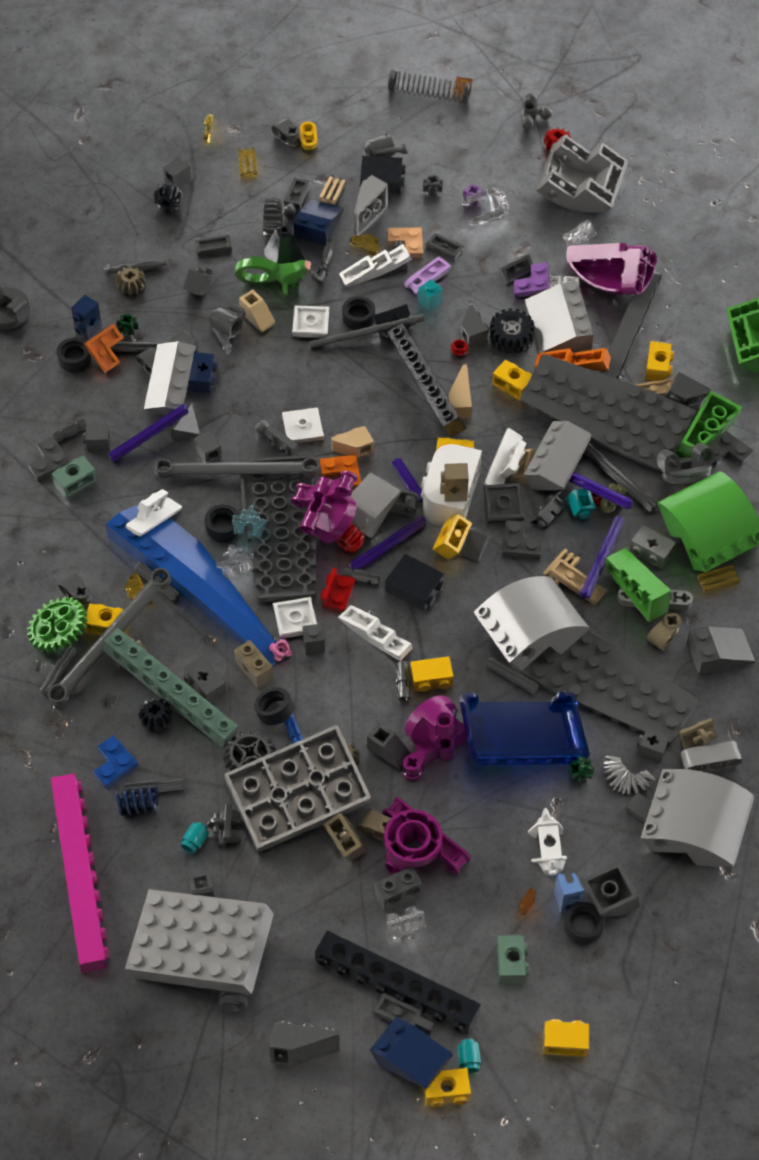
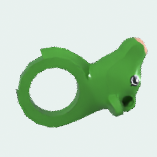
M251 256V258L237 262L235 265V276L238 280L248 284H267L279 281L283 286L285 296L289 294V286L296 287L300 285V282H303L306 272L311 269V262L299 260L293 263L277 264L264 257ZM259 269L265 271L266 273L251 274L244 270Z

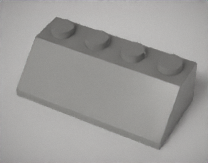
M179 341L157 345L144 411L165 416L184 404L195 345Z
M552 421L524 473L532 489L564 490L592 437L591 433L569 421Z

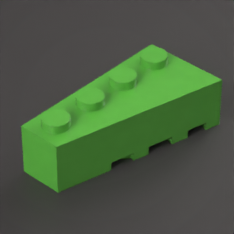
M624 548L606 557V571L648 622L668 613L671 590L632 553Z

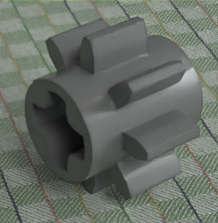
M429 175L427 179H423V191H426L430 196H437L439 192L443 191V180H440L436 175Z

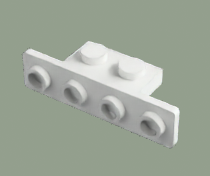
M510 428L505 431L483 483L484 485L504 484L506 478L511 474L514 475L519 469L520 465L518 463L525 455L524 448L526 443L522 441L523 437Z
M161 489L139 503L137 517L127 523L126 528L133 534L141 537L179 512L182 506L167 498L168 492Z

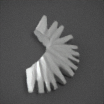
M605 756L606 759L610 760L603 763V765H606L603 767V769H606L604 774H610L606 781L614 779L610 783V787L615 786L613 790L619 788L618 793L623 790V795L626 791L627 795H630L631 787H633L635 794H637V785L645 791L647 790L646 787H650L646 779L656 781L647 770L634 775L625 767L621 758Z

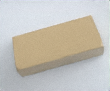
M533 448L524 450L525 455L518 463L520 465L518 471L510 476L511 482L530 485L524 473L536 453Z

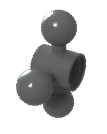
M535 93L527 94L523 102L521 126L524 129L533 127L536 115H540L544 120L552 116V110L548 106L537 109L538 96Z

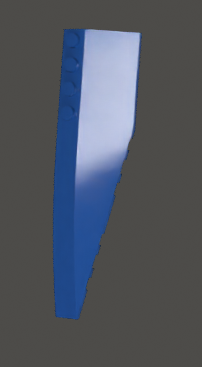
M138 505L119 512L106 523L107 536L152 571L157 568L166 569L171 576L170 585L178 590L182 597L241 644L251 640L272 666L277 662L274 659L273 652L269 650V646L272 643L276 644V641L199 540L171 518H168L141 537L133 534L126 528V524L137 517ZM159 574V576L163 579L164 574Z

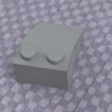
M373 175L364 180L360 187L354 210V237L356 238L388 208V184Z
M370 472L351 494V497L356 501L357 507L351 522L352 525L372 539L402 491Z

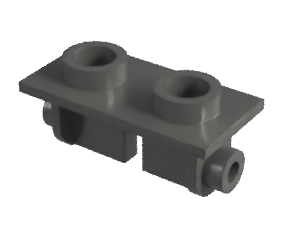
M560 491L555 496L551 494L544 501L546 505L544 507L540 506L533 513L535 517L531 522L537 520L538 525L542 528L549 525L555 518L552 513L557 515L565 507L566 501L558 497L561 493Z

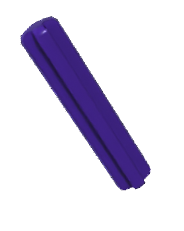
M395 458L392 466L408 490L418 494L419 499L417 502H422V489L402 459Z

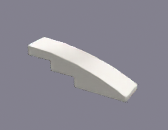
M404 244L389 253L387 250H384L373 258H370L368 255L339 274L345 286L349 287L386 274L412 260Z
M352 605L338 617L342 623L356 634L399 661L413 649L410 642L398 637L394 630L382 625L379 618Z

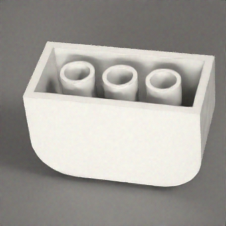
M448 444L440 447L434 453L432 462L427 464V477H423L421 484L423 488L421 493L423 515L430 523L443 527L445 521L456 513L466 519L481 471L482 450ZM468 463L469 483L467 501H444V494H440L441 472L444 471V464Z

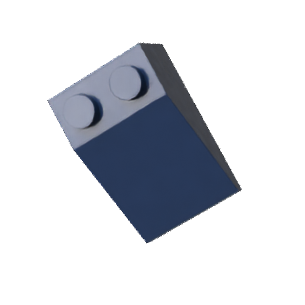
M311 200L299 211L293 223L294 237L325 246L344 208Z
M398 1017L394 1018L370 1049L379 1066L425 1089L431 1085L453 1056L450 1051L418 1028Z

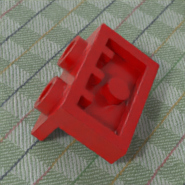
M333 567L331 574L328 573L326 577V589H322L320 600H323V608L343 613L347 609L356 578L337 574V568Z

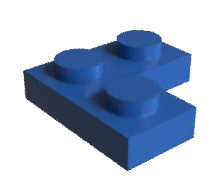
M113 735L98 746L99 752L107 759V762L94 770L93 773L107 789L139 765L137 760Z

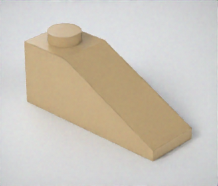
M463 364L448 394V398L460 418H471L472 414L467 364Z

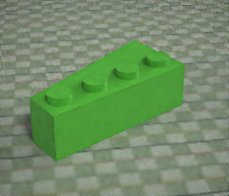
M710 391L682 440L677 455L683 458L692 457V448L697 443L709 446L738 419L743 407Z

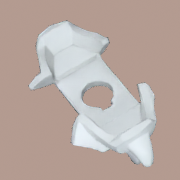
M544 808L542 817L528 830L530 836L537 839L538 834L541 858L531 859V862L538 863L545 875L556 876L561 873L567 856H562L559 834H563V827L554 817L550 816L547 808ZM547 836L555 839L556 843L554 846L547 847L544 844Z

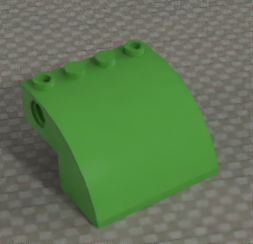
M758 297L726 309L739 365L755 373H759Z
M721 471L657 502L670 537H681L692 567L696 571L707 572L759 545V518L752 504L741 488Z

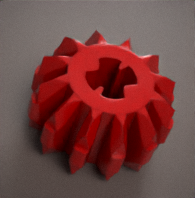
M558 127L557 129L551 128L550 131H546L543 140L546 150L551 151L553 144L565 134L571 138L570 132L565 131V128L559 129Z
M351 523L344 534L335 541L345 551L353 553L363 545L365 540L361 530Z

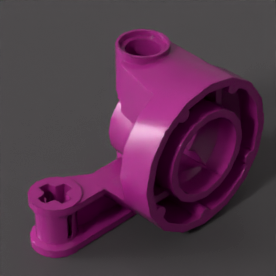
M342 471L339 479L331 480L326 477H320L317 485L314 486L298 483L296 485L297 491L295 496L291 498V503L300 508L308 507L300 529L307 534L317 537L324 543H331L343 535L350 526L357 508L356 501L351 497L352 486L358 479L357 475L350 471Z
M444 695L435 696L423 702L412 712L405 724L404 731L418 749L403 760L405 778L410 781H416L421 777L425 766L437 758L443 761L451 760L455 755L454 748L461 743L484 740L487 736L486 718L482 715H475L461 723L456 718V705L449 697Z
M396 797L394 803L388 809L382 811L383 815L391 818L385 828L384 844L387 862L385 867L392 875L409 867L416 868L427 865L437 856L451 873L458 875L462 866L472 860L466 850L442 832L440 824L432 815L421 810H414L401 798ZM414 839L421 845L420 848L415 849L405 846L413 842Z

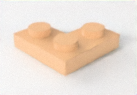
M422 227L388 228V245H393L394 241L400 240L405 245L411 258H423Z

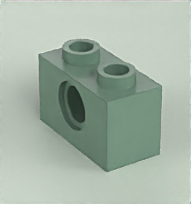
M83 455L73 459L70 463L52 473L54 485L65 498L97 481L94 467Z
M523 935L497 936L499 984H524L525 977L529 976V963H525V956H528V943H524ZM515 957L518 961L511 962L508 958Z

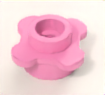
M284 639L269 646V650L273 652L276 661H281L282 658L290 657L292 654L287 641Z

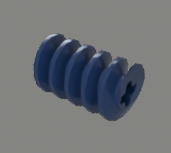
M155 786L154 792L151 791L150 787H147L146 793L143 792L141 787L137 794L133 788H131L129 795H127L125 789L122 790L120 796L117 790L115 791L117 810L121 816L124 815L125 809L129 815H132L133 808L137 814H140L142 807L145 813H148L150 807L153 812L157 811L159 806L157 786Z

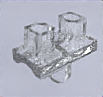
M587 219L570 232H567L563 238L567 246L587 244L588 240L596 236L597 233L590 220Z
M231 544L228 546V552L223 553L224 558L230 557V559L216 563L217 569H222L225 578L236 575L234 565L237 564L240 566L241 573L253 570L251 560L255 559L254 554L245 553L238 556V554L243 553L242 548L236 549Z
M412 906L405 910L406 915L399 917L395 912L388 914L386 923L390 940L406 935L410 941L414 940V933L426 928L423 910H418L415 906Z

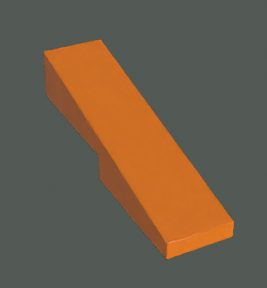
M568 348L538 353L534 367H537L542 355L546 354L590 370L608 371L611 356L606 348L573 353Z

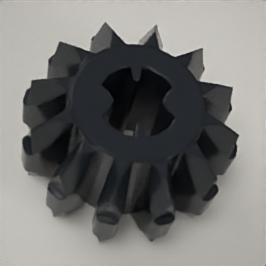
M159 184V187L154 192V203L158 205V208H164V211L166 209L171 212L173 209L177 210L183 201L182 191L172 184Z
M153 697L151 702L145 700V705H140L138 717L141 720V725L143 727L147 726L149 731L155 728L158 732L159 727L166 729V724H171L173 713L168 702L164 703L162 698L156 701Z

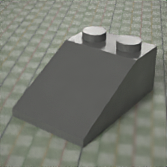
M706 626L689 630L687 645L699 675L755 663L743 629Z

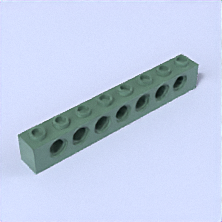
M119 628L104 640L105 653L165 702H168L172 708L222 749L227 746L228 740L231 741L233 736H236L238 725Z

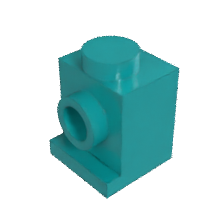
M586 489L572 490L565 499L566 502H569L573 516H579L580 519L590 517L591 513L596 509L591 492Z

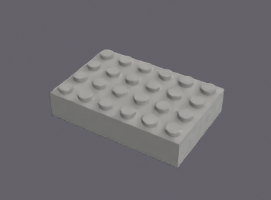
M338 725L224 774L225 781L257 853L323 825L339 812L345 815L371 803V796Z
M149 889L125 970L135 979L252 995L274 914L265 903Z

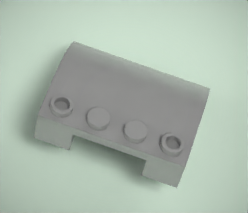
M565 134L553 144L536 191L555 204L573 211L596 213L610 210L613 207L628 160L603 142L590 152Z
M546 576L529 577L513 582L494 593L474 611V614L507 661L521 671L549 646L559 654H563L590 629L551 577Z
M662 769L640 839L644 841L651 852L687 853L696 866L734 867L754 795L738 784L710 773L687 769Z

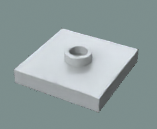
M294 306L292 337H328L330 307Z
M318 407L282 412L286 436L296 444L324 440Z
M311 597L273 603L280 639L303 635L302 626L317 624Z

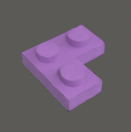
M548 262L531 264V278L514 280L515 298L536 295L550 288Z

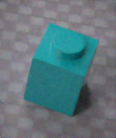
M430 279L418 287V302L430 312L443 302V288Z

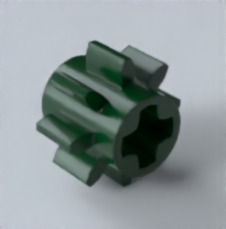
M130 314L121 315L120 320L116 321L118 331L122 332L125 336L134 335L135 330L139 329L137 317H132Z
M578 756L577 761H572L569 768L571 775H573L572 779L586 783V778H592L595 769L591 764L592 760Z

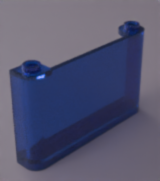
M472 692L462 693L459 698L474 766L571 765L572 761H577L578 756L588 759L590 755L574 692H558L551 701L479 702L478 695Z

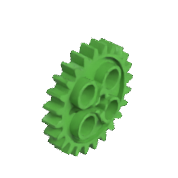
M64 596L62 601L57 597L56 602L50 600L49 605L44 603L43 609H37L38 614L32 615L34 620L28 622L31 626L27 628L29 632L27 636L31 644L37 650L40 649L42 653L45 650L47 653H50L52 649L57 653L60 647L62 650H65V645L72 646L71 641H78L76 636L82 635L83 633L80 630L86 628L84 623L88 622L85 608L78 600H74L72 597L68 600Z

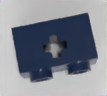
M84 295L71 307L74 330L78 335L89 339L102 327L99 303Z
M194 353L188 380L189 392L211 393V388L215 386L216 381L214 372L218 370V362L215 361L214 354Z

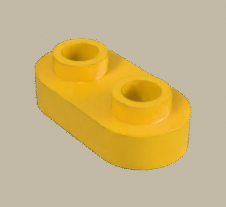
M304 122L300 125L301 146L305 150H313L317 147V130L313 122Z

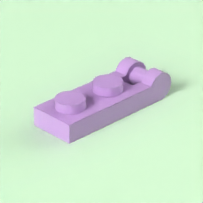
M438 256L408 278L404 286L412 289L413 293L418 296V287L430 279L436 282L451 271V265Z

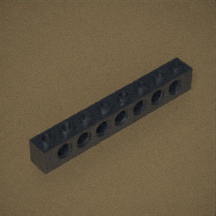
M401 323L389 330L387 333L449 436L452 438L467 429L404 324Z
M328 930L315 950V960L321 966L326 968L329 966L344 977L350 976L354 978L360 985H368L374 988L381 995L385 993L420 1009L423 1014L426 1013L432 1016L439 1023L445 1022L451 1025L454 1030L460 1033L466 1032L469 1034L480 1013V1003ZM340 953L343 954L344 957L335 958L334 955ZM362 963L363 966L357 968L354 967L353 964ZM380 972L382 973V975L379 977H375L372 975V973ZM393 981H399L402 984L399 986H394L391 983ZM418 990L421 993L419 995H412L410 992ZM436 999L440 1001V1003L437 1005H433L430 1003V1001ZM457 1009L460 1012L458 1014H452L449 1012V1010Z

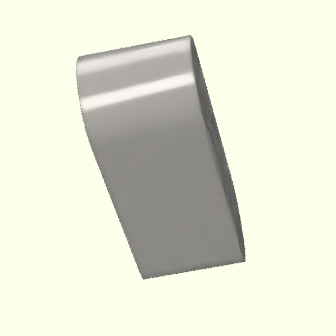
M735 741L688 748L680 753L684 768L687 770L709 772L736 767L742 763V758Z

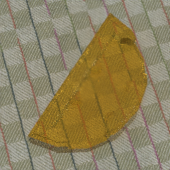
M213 113L207 114L205 118L204 142H210L216 120V116Z
M365 233V235L357 236L356 234L350 238V243L373 256L380 253L379 240L375 236Z
M137 572L129 576V580L125 585L127 597L132 601L144 588V584Z

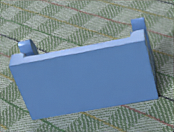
M563 873L557 874L554 894L560 913L567 912L573 904L583 900L584 888L580 886L578 877L574 873H572L574 882L571 884L566 882Z

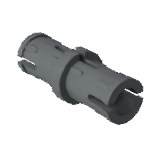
M400 661L396 664L398 700L407 702L411 700L410 685L412 683L409 677V663Z

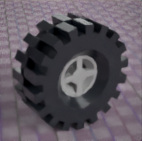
M508 308V311H505V309L501 310V314L497 312L490 322L489 337L492 345L495 344L496 349L501 348V352L508 350L509 354H512V351L519 353L520 349L525 351L526 347L529 348L533 342L534 321L531 320L530 315L526 316L525 311L520 313V309L512 311V308Z

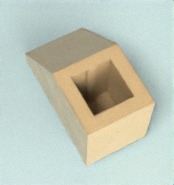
M254 290L239 297V306L244 308L245 317L261 333L275 325V320L265 301Z
M362 426L332 437L331 449L333 452L343 455L356 454L358 459L374 453V441L366 427Z

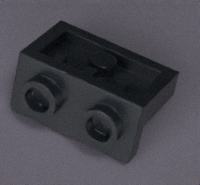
M403 304L374 314L373 317L376 325L409 318L410 311L408 305ZM411 324L405 326L407 331L412 329ZM389 330L378 332L379 335L386 336V338L390 337L387 333Z

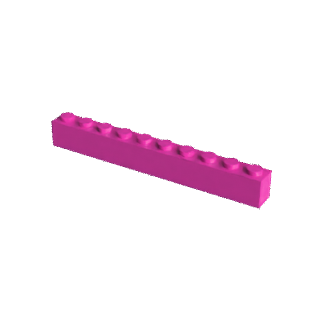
M75 773L52 777V791L80 969L82 973L107 968L106 960H109L110 956L108 947L103 945V941L107 940L105 927H100V921L104 920L102 909L97 908V902H101L99 890H94L97 877L96 872L91 871V865H94L93 853L88 852L91 840L90 835L85 834V828H88L87 816L82 815V810L86 809L84 798L79 797V793L83 792L81 780H76Z

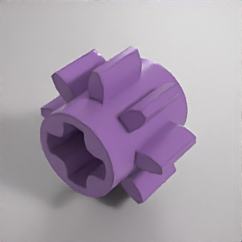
M476 185L468 186L467 190H463V201L467 202L469 206H478L479 201L483 202V189Z

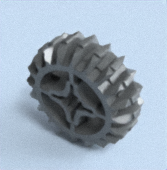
M276 198L266 199L264 202L263 238L265 244H268L275 229L283 226L282 201Z
M248 730L246 735L240 732V737L234 735L233 741L228 740L227 747L224 748V766L228 769V772L261 758V749L266 755L275 752L276 745L272 744L271 738H266L265 733L259 736L258 731L251 734V731ZM236 754L241 759L240 764L234 759Z

